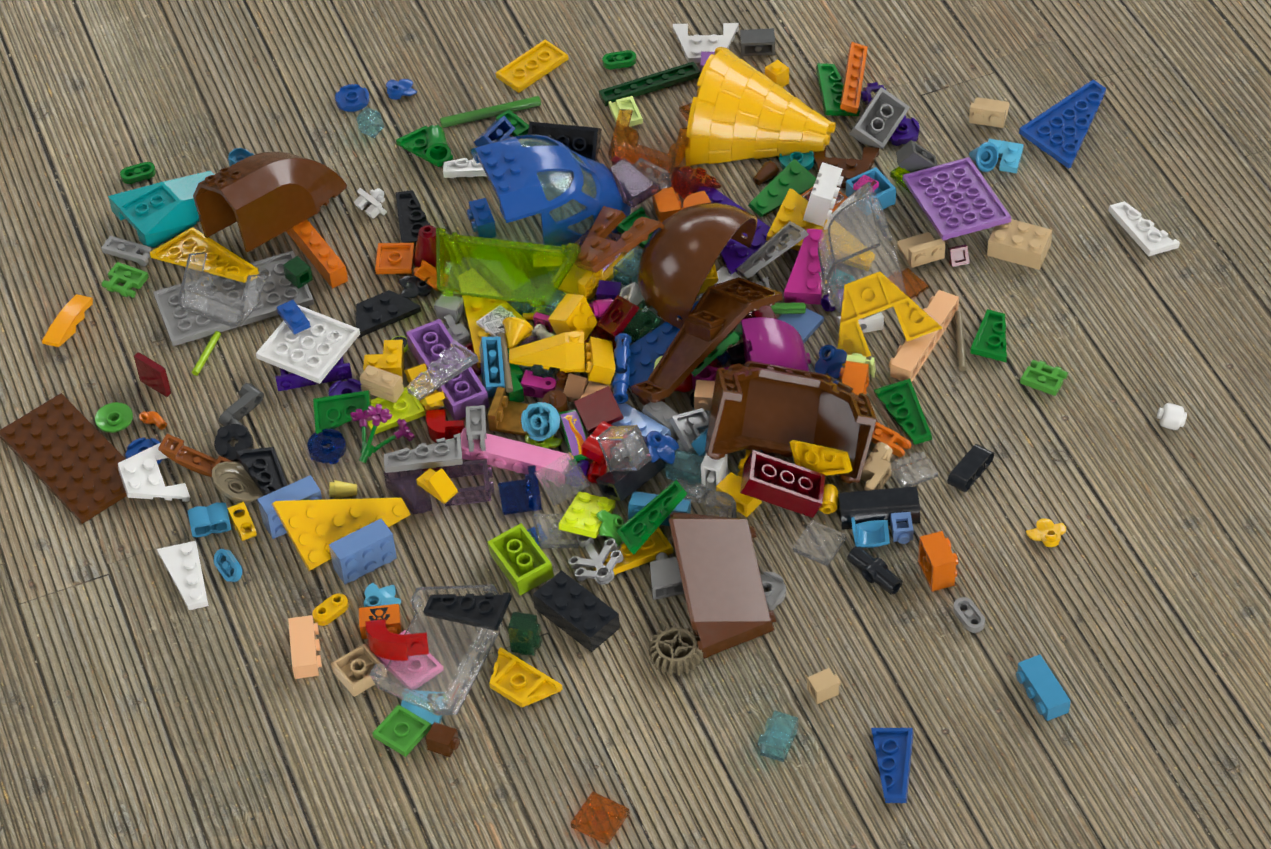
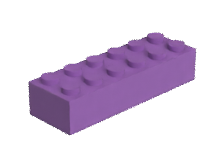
M440 319L406 332L408 348L419 365L426 364L435 388L438 391H443L445 399H442L454 420L466 417V406L485 405V409L489 408L486 389Z

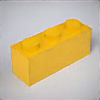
M590 337L589 342L584 345L585 372L588 375V381L610 386L616 370L612 341Z

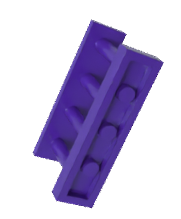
M342 356L320 384L352 378L350 363L344 364ZM281 368V375L275 376L278 391L319 384L294 373L288 374V371Z

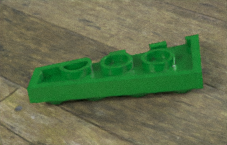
M817 63L816 71L824 114L831 116H859V109L857 114L840 109L843 83L834 64Z
M793 159L749 203L748 207L762 218L782 205L789 189H793L799 195H802L814 186L816 177L797 160Z
M911 379L874 389L876 397L913 445L932 440L930 429Z
M677 480L617 530V533L633 555L688 494Z

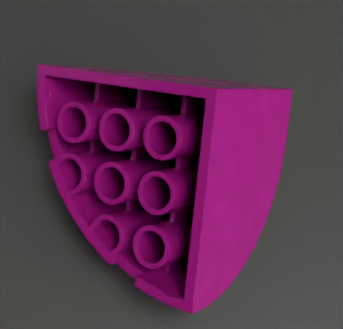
M767 317L741 320L745 364L748 361L809 371L808 364L811 363L809 352L806 353L801 335L793 326L784 321Z

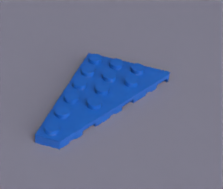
M1095 80L1090 81L1019 128V134L1068 169L1071 168L1103 100L1106 88Z

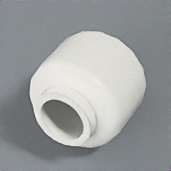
M1166 403L1157 412V419H1160V425L1172 430H1178L1180 427H1183L1187 418V412H1184V408L1172 403Z

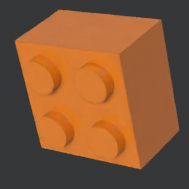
M943 531L920 536L918 563L931 591L955 586V577L958 576L956 570L958 557L956 553H952L949 538H945Z

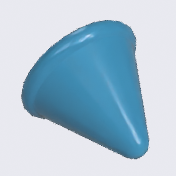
M984 142L976 149L970 151L969 156L981 171L989 172L996 166L999 153L995 144Z

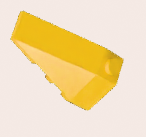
M564 332L509 349V363L529 367L535 364L542 365L543 369L547 370L550 367L560 368V371L566 373L585 372L584 332Z

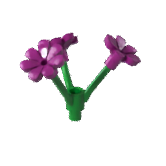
M376 404V407L369 406L368 410L364 412L362 409H356V412L350 413L352 421H359L362 431V449L360 451L362 454L359 461L366 463L372 453H375L394 439L404 436L408 441H412L415 438L409 427H406V421L399 418L397 420L399 430L380 444L373 446L371 443L376 428L380 425V422L386 423L387 420L391 419L392 414L389 413L390 410L387 408L382 410V405ZM372 420L373 427L366 442L367 421Z

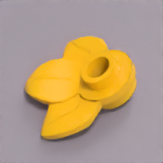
M1041 518L1036 523L1037 528L1026 530V534L1030 539L1042 541L1046 547H1056L1059 545L1061 535L1066 533V526L1063 523L1054 524L1050 519Z

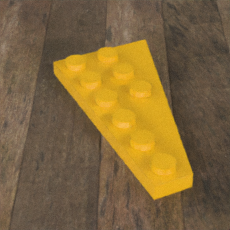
M193 227L150 252V256L153 259L243 283L259 275L258 268L211 238H206L203 233Z

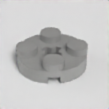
M766 571L760 575L763 588H770L769 592L764 593L769 610H773L785 599L786 585L780 575Z

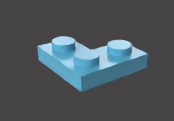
M989 139L988 142L995 144L998 149V158H1002L999 171L1017 173L1024 144Z

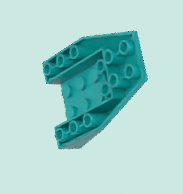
M210 170L110 195L108 198L111 210L120 221L126 219L137 230L139 241L143 245L154 248L195 226L200 221L193 194L198 183L205 180L207 176L215 174Z

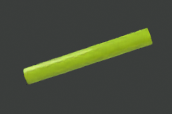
M219 331L213 333L192 370L193 375L198 376L221 336Z

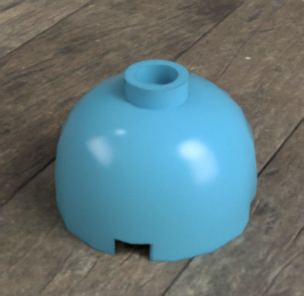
M532 403L522 412V428L524 432L527 431L530 435L528 437L536 441L546 440L556 434L560 426L559 413L549 403Z

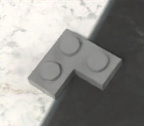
M703 408L672 416L669 420L686 452L695 450L691 443L700 435L698 431L708 428L709 418Z

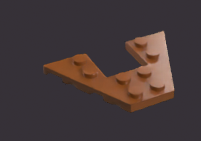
M603 206L573 262L579 268L597 273L606 265L615 261L614 257L623 251L629 252L638 246L639 243L647 240L650 233L658 228L663 229L665 226L660 221L641 217L634 222V225L628 231L621 235L617 242L605 238L620 224L626 215L623 211Z

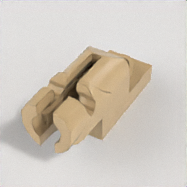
M878 442L872 450L874 452H871L865 460L861 479L866 482L864 487L866 491L882 489L891 477L890 459L893 456V450L883 442Z

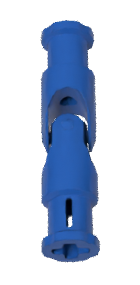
M620 333L615 336V342L617 343L614 350L616 370L612 378V387L614 388L613 396L618 404L627 402L629 397L627 394L630 379L629 362L631 359L629 346L632 338L626 333Z

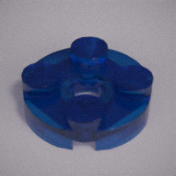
M323 429L322 433H314L307 443L312 460L336 464L339 458L346 452L347 447L342 434L334 429ZM327 444H330V447H328V448H324V447H323V446H327Z

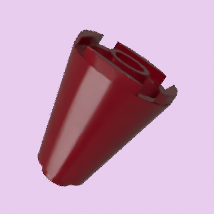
M431 225L423 226L418 233L414 266L421 267L422 260H425L443 272L447 269L450 262L449 254L437 229Z

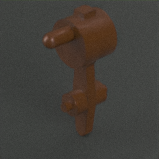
M559 371L557 373L555 390L546 393L543 397V402L551 404L557 409L558 413L568 411L567 397L563 392L570 372Z

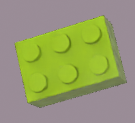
M522 523L487 542L491 557L520 596L554 577L552 563Z

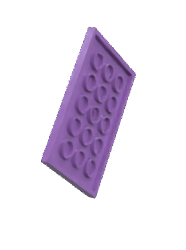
M970 157L903 175L904 183L942 240L1011 222V216Z

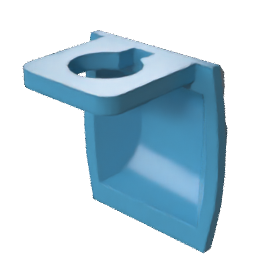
M851 517L856 547L873 548L890 544L888 520H874L856 524L855 517Z

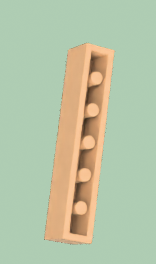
M938 290L936 295L930 298L928 307L923 310L941 325L942 329L908 342L905 339L904 344L899 346L895 358L892 357L889 362L890 377L901 381L911 379L912 382L955 316V312L958 311V296Z

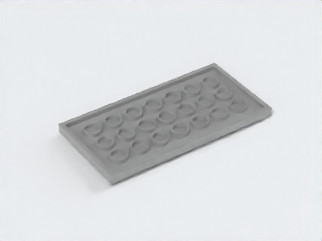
M290 251L250 263L258 268L259 275L245 283L211 274L154 291V298L172 346L213 335L215 331L223 332L279 315L277 306L294 300L297 305L302 307L314 305V299L307 284L298 289L285 278L283 264L295 258L294 252Z

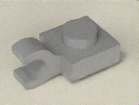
M451 314L443 317L446 321L444 325L457 346L471 339L470 333L463 324L459 323L456 325Z

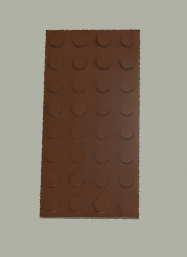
M62 393L0 430V438L81 524L127 496L118 470V463L125 460V458Z

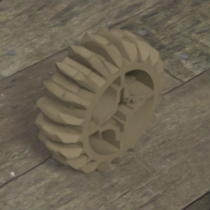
M673 624L672 628L669 629L665 626L664 631L658 630L657 635H653L652 641L649 643L648 651L652 664H655L656 670L661 669L663 674L668 671L670 676L673 673H677L680 676L681 672L688 674L689 669L694 671L696 666L700 665L703 658V652L699 650L697 644L700 637L696 636L695 631L691 632L690 627L684 629L681 625L679 628H676Z

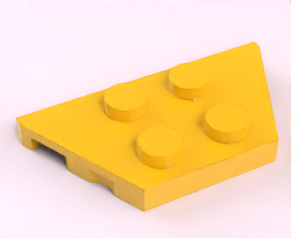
M502 647L499 648L498 658L493 668L494 672L489 682L490 688L523 708L563 690L562 684Z

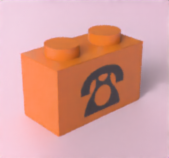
M399 604L359 608L361 638L367 639L365 621L386 619L387 630L394 634H400L402 632Z

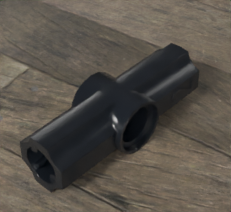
M855 546L851 549L847 560L862 572L863 577L869 583H877L890 595L896 594L899 591L903 581L888 570L887 564L881 558H873L861 547Z

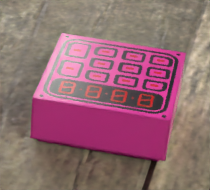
M863 175L853 185V189L868 197L879 187V182Z
M538 312L534 314V327L542 324L549 333H552L554 330L548 320L550 316Z

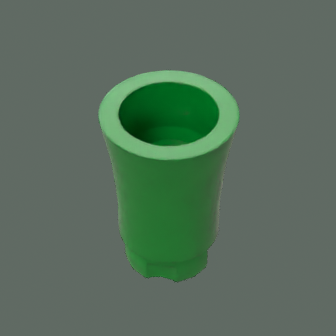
M439 125L429 126L426 133V156L432 162H443L451 154L445 133Z

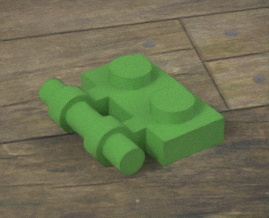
M117 262L108 272V278L111 280H103L101 286L107 288V291L118 292L121 296L134 298L136 291L131 289L133 287L140 289L149 278L148 272Z
M1032 360L1030 366L1027 367L1022 375L1020 384L1056 396L1063 384V379L1067 378L1068 372L1062 370L1061 367L1047 365L1044 361Z

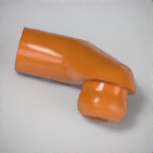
M143 411L139 415V419L144 424H155L160 430L165 429L167 423L157 412Z

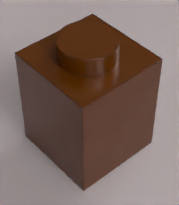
M436 722L433 723L425 738L427 750L451 757L453 751H456L460 744L457 729Z

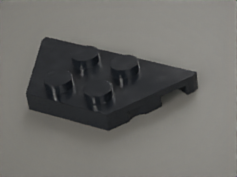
M391 290L357 303L356 328L360 329V335L357 338L421 312V306Z

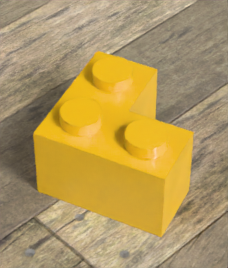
M384 340L383 354L364 355L363 370L370 365L402 376L403 380L405 361L403 340Z

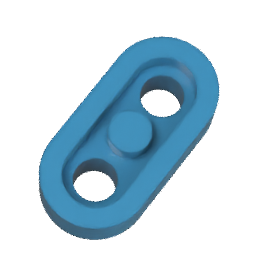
M217 550L214 555L215 567L226 581H239L242 576L240 563L230 550Z

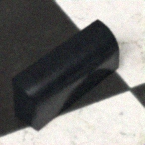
M917 486L838 493V509L842 530L852 529L851 517H855L856 524L874 520H888V526H890L891 513L901 512L911 513L912 524L920 523V504Z

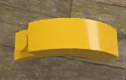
M420 364L404 370L408 382L425 412L426 410H434L444 406L442 399H445L444 393L435 388L426 364Z

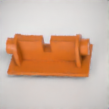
M422 260L421 267L414 268L413 273L416 277L423 281L427 280V284L436 291L447 292L450 278L425 260Z

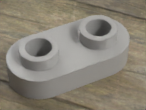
M966 597L955 600L953 611L963 626L973 633L982 631L985 626V617L973 601Z

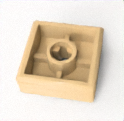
M366 644L357 647L331 663L333 673L354 697L387 678L385 666Z

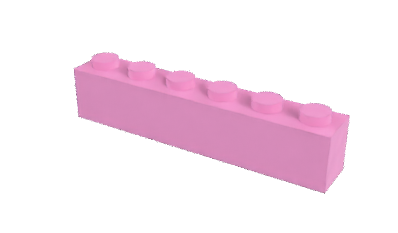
M466 428L460 434L462 459L465 460L468 459L562 484L566 483L567 473L573 468L571 454L487 433V439H485L486 451H481L480 439H474V451L469 452Z

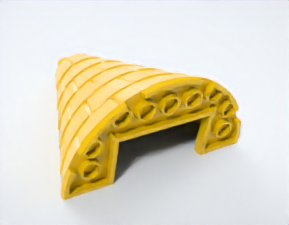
M718 47L715 49V53L709 56L697 82V97H693L686 133V137L689 138L688 147L685 148L686 166L690 167L705 163L716 164L750 158L780 157L781 153L782 156H786L793 152L809 153V151H824L825 146L830 143V134L834 133L836 123L831 122L817 111L812 110L800 99L794 97L762 72L757 71L746 61L740 59L728 48Z

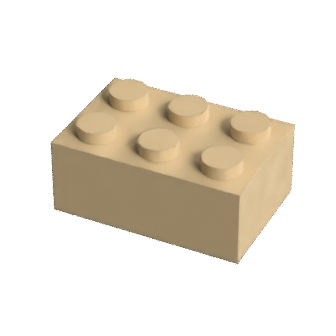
M1011 219L1009 223L994 227L988 240L987 256L1040 270L1051 246L1052 230Z

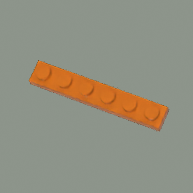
M851 42L849 47L840 109L857 114L868 47Z

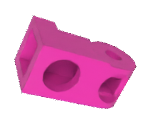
M525 370L520 383L525 396L543 398L546 393L556 388V380L554 378L534 376L533 371Z

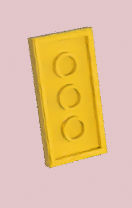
M545 39L497 71L495 75L500 81L520 93L566 62L569 57L568 54Z

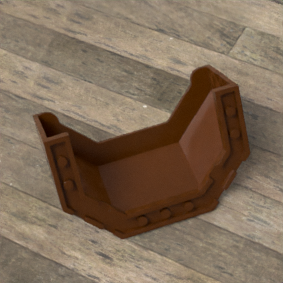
M748 361L745 366L735 364L729 366L728 370L723 367L717 369L705 450L707 456L715 460L725 457V454L743 449L750 451L756 449L762 450V452L767 454L779 453L784 457H791L793 454L789 442L797 440L847 451L852 471L838 475L846 483H859L877 418L867 395L863 393L857 395L852 392L853 388L841 382L835 384L831 382L832 378L825 374Z

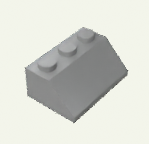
M881 87L875 93L849 135L862 144L883 149L910 107Z

